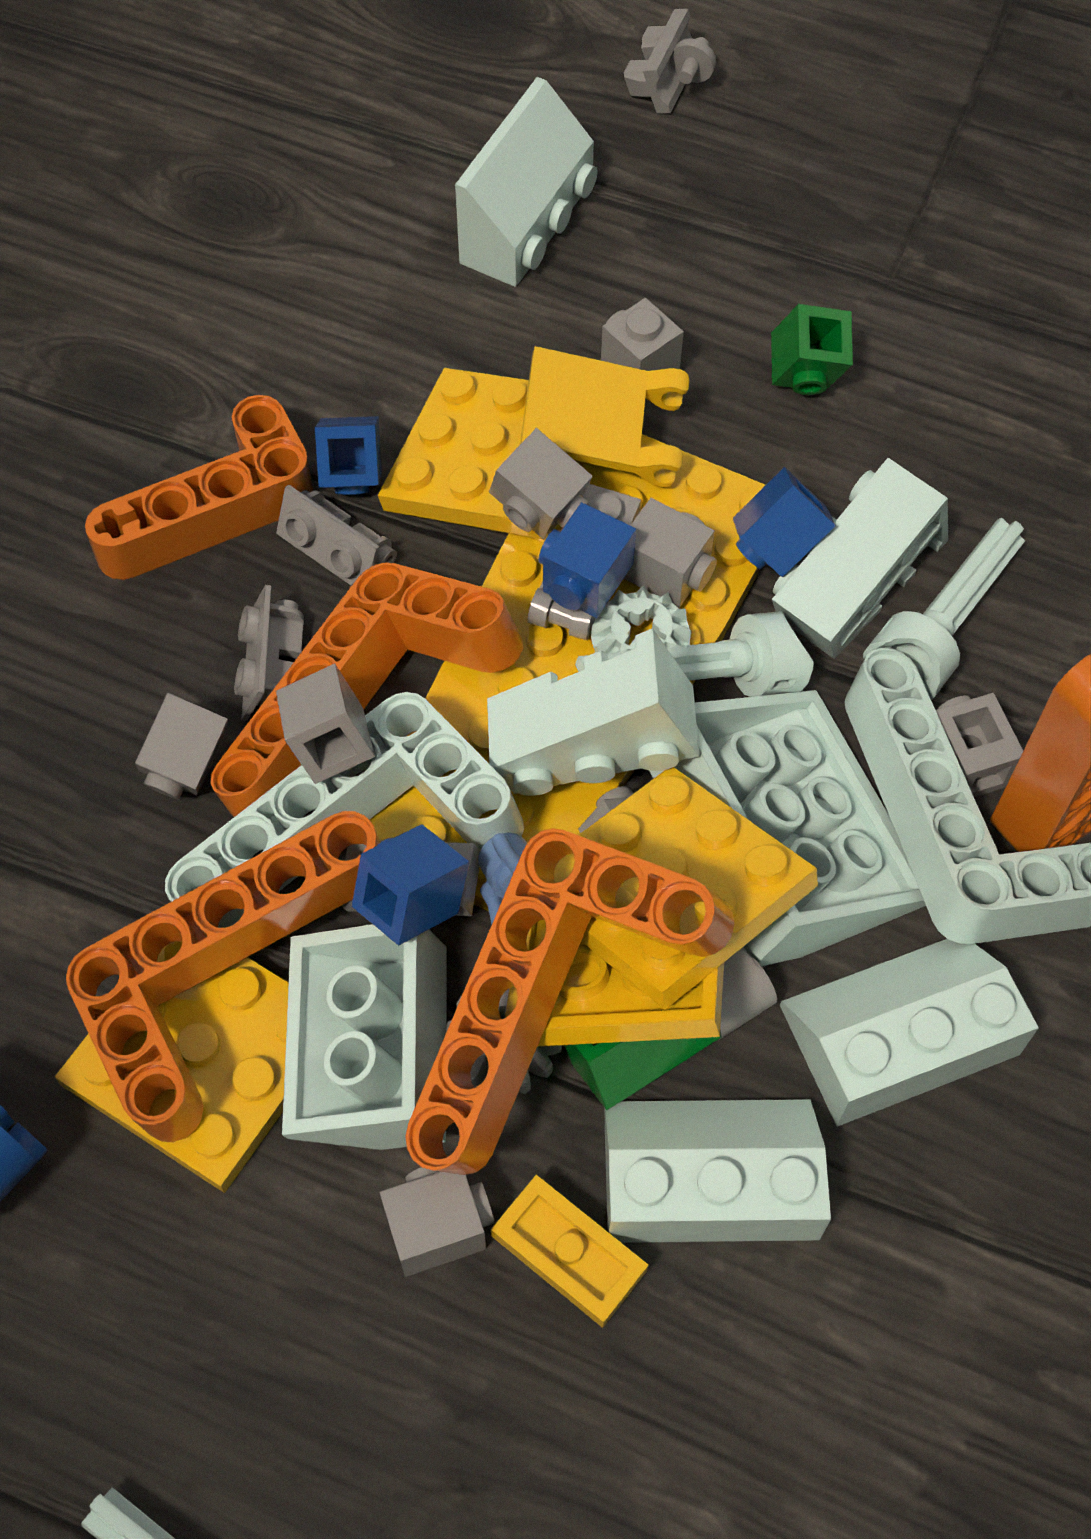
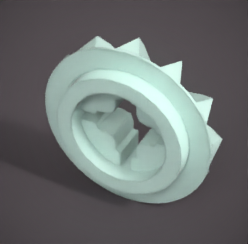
M644 585L637 592L624 594L618 589L614 598L606 604L592 624L591 639L595 652L601 650L605 653L625 652L636 648L635 639L629 645L631 631L629 623L639 626L644 620L648 621L650 618L653 619L652 628L666 647L689 645L691 630L687 622L686 609H679L674 605L668 592L662 596L651 594Z

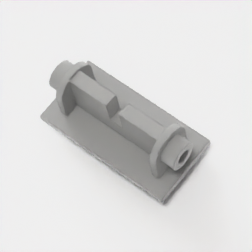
M290 485L285 487L276 534L352 586L356 579L368 568L385 562L394 563L397 557V552L391 548L392 542L385 536H379L362 523L350 527L351 516L326 500L321 492L317 490L299 492Z
M270 585L264 586L254 606L246 605L244 607L239 623L238 639L240 642L247 643L246 659L242 658L237 668L234 692L235 695L243 696L241 720L248 721L256 706L263 704L294 663L280 660L279 655L297 659L302 652L304 615L298 610V604L292 600H279L275 604L270 603Z

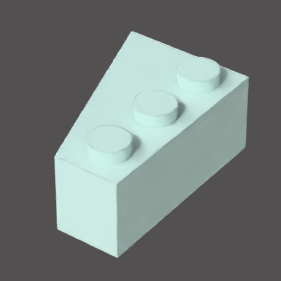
M890 458L885 460L876 473L869 470L862 475L850 493L849 500L851 503L838 519L832 517L836 526L813 547L812 551L799 566L796 564L783 577L780 576L773 588L775 596L772 598L775 611H783L792 629L833 659L881 611L882 605L879 603L897 582L904 587L915 576L917 570L910 565L927 546L938 552L948 542V498Z
M653 628L635 635L636 648L608 659L607 653L600 650L584 657L585 669L561 680H558L557 674L548 672L487 698L489 763L504 778L514 794L519 793L527 796L542 795L551 791L553 786L575 781L602 783L611 780L615 773L640 768L650 771L667 770L676 766L680 760L699 757L693 685Z

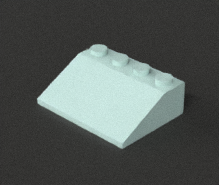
M816 690L695 703L699 757L680 760L674 768L817 868L818 886L744 946L746 952L761 966L804 957L926 906L888 812ZM664 770L650 771V773L654 779Z

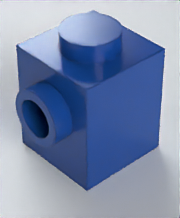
M379 416L320 418L315 426L319 487H334L336 494H361L369 492V486L379 485L382 476Z
M786 467L775 475L733 517L740 538L736 542L740 552L757 568L762 569L768 564L781 577L789 572L836 526L826 505Z
M581 502L561 531L557 529L551 531L542 545L538 561L543 565V592L549 594L557 604L566 609H579L598 618L634 564L636 528Z
M421 824L399 836L385 839L376 847L361 854L352 907L399 946L458 914L470 861Z

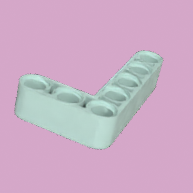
M878 648L867 654L844 701L846 712L928 912L938 931L947 939L956 943L976 944L1090 927L1091 843L999 855L917 667L909 657L892 648Z
M410 692L398 693L384 700L365 715L375 757L317 784H314L301 765L177 861L169 870L165 879V892L172 902L246 862L261 850L264 852L333 814L342 811H356L370 820L412 786L429 801L467 843H474L479 851H481V848L489 839L498 833L509 832L522 837L524 831L523 819L504 778L455 728L419 694ZM457 769L454 773L441 777L446 772ZM366 770L364 773L360 774L359 776H355L356 774H358V773H360V772ZM498 809L493 815L478 819L483 813ZM315 810L312 814L304 817L308 812ZM298 876L289 878L287 881H285L280 887L279 891ZM234 909L227 912L221 918L218 928L234 925L240 920L244 909Z

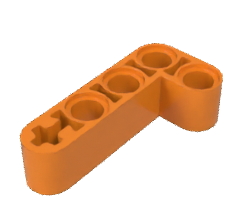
M254 395L243 399L236 405L232 413L233 426L239 447L238 452L113 499L94 508L87 516L85 529L98 566L102 572L113 579L125 580L134 578L278 521L284 490L287 485L292 486L299 492L304 490L312 492L313 485L306 450L282 405L276 399L265 395Z

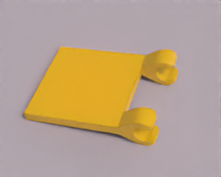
M535 346L532 353L520 444L535 428H538L575 461L636 473L655 486H672L675 481L676 472L682 466V451L678 447L671 445L641 447L645 398L661 409L668 411L678 410L682 404L683 394H686L689 389V376L681 369L667 368L646 371Z

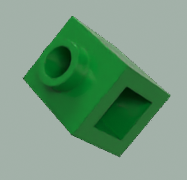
M797 304L771 332L772 385L791 387L795 393L802 395H814L826 391L853 365L852 311Z

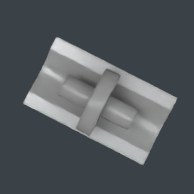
M674 9L666 26H648L642 37L641 46L645 60H630L624 71V78L630 96L632 98L651 97L656 113H671L684 85L691 82L699 83L706 81L711 77L716 66V56L709 47V42L703 37L693 39L688 30V22L691 17L689 9Z

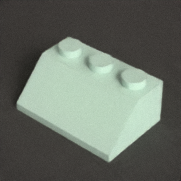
M536 77L455 184L459 263L514 287H517L529 269L535 270L539 266L547 243L555 232L560 234L564 231L571 217L573 207L580 197L586 198L589 196L597 178V167L593 166L594 141L547 80Z
M373 924L291 937L282 1135L292 1140L378 1150L407 1147L405 1135L409 1120L446 1035L447 947L430 930L399 946ZM446 1131L444 1133L442 1143L446 1142Z
M949 939L939 941L783 1000L780 1003L782 1012L837 1127L1019 1056L1039 1028L1006 966L976 944H959Z
M811 1099L621 1101L609 1110H606L604 1107L607 1229L621 1243L820 1240L831 1221L826 1151Z

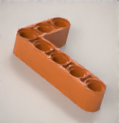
M380 563L365 570L356 579L216 764L211 774L210 783L214 792L233 817L237 816L301 766V763L284 738L276 695L277 690L335 663L363 709H365L407 649L481 672L493 673L502 671L518 660L523 651V640L501 595L489 588L396 563Z
M1091 654L1072 667L1053 689L991 816L990 823L1017 852L1073 845L1091 832Z
M342 811L333 814L86 947L73 958L68 966L66 975L70 995L123 1109L150 1136L161 1142H176L187 1138L196 1130L202 1120L204 1108L201 1095L158 1006L351 901L354 896L361 855L349 861L339 860L338 857L344 849L354 844L366 845L364 853L381 843L374 825L366 816L356 811ZM295 876L306 877L302 886L295 892L289 894L278 893L282 884L289 878ZM234 909H244L240 920L234 925L218 928L221 918L227 912ZM176 941L182 942L180 950L173 958L164 962H157L158 955L164 947ZM112 975H119V980L114 989L105 995L96 996L97 988L103 980ZM147 1031L146 1041L138 1051L129 1055L122 1054L128 1038L135 1033ZM176 1089L175 1101L171 1108L163 1114L151 1116V1104L155 1097L163 1091Z
M552 828L540 831L532 837L521 854L409 1120L405 1137L407 1150L413 1161L422 1168L459 1175L476 1173L486 1166L496 1148L591 916L686 954L705 957L723 949L732 937L734 918L727 902L693 878L566 830ZM574 853L575 862L572 872L563 881L555 883L554 871L556 865L563 857ZM638 877L639 889L633 902L626 907L617 908L616 894L621 884L630 878ZM704 902L706 912L700 927L692 933L682 934L679 922L685 908L692 903ZM545 920V938L539 946L528 951L526 939L529 930L538 921ZM515 986L518 996L516 1007L510 1015L502 1019L499 1014L500 999L505 991ZM485 1054L488 1058V1073L484 1081L475 1088L471 1081L472 1065L478 1057ZM455 1122L459 1129V1142L455 1151L447 1157L443 1150V1136L448 1126Z

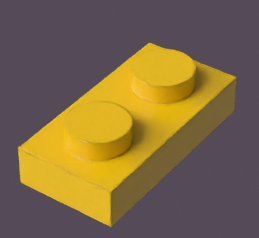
M538 1175L534 1176L491 1229V1236L602 1328L642 1279L649 1266Z

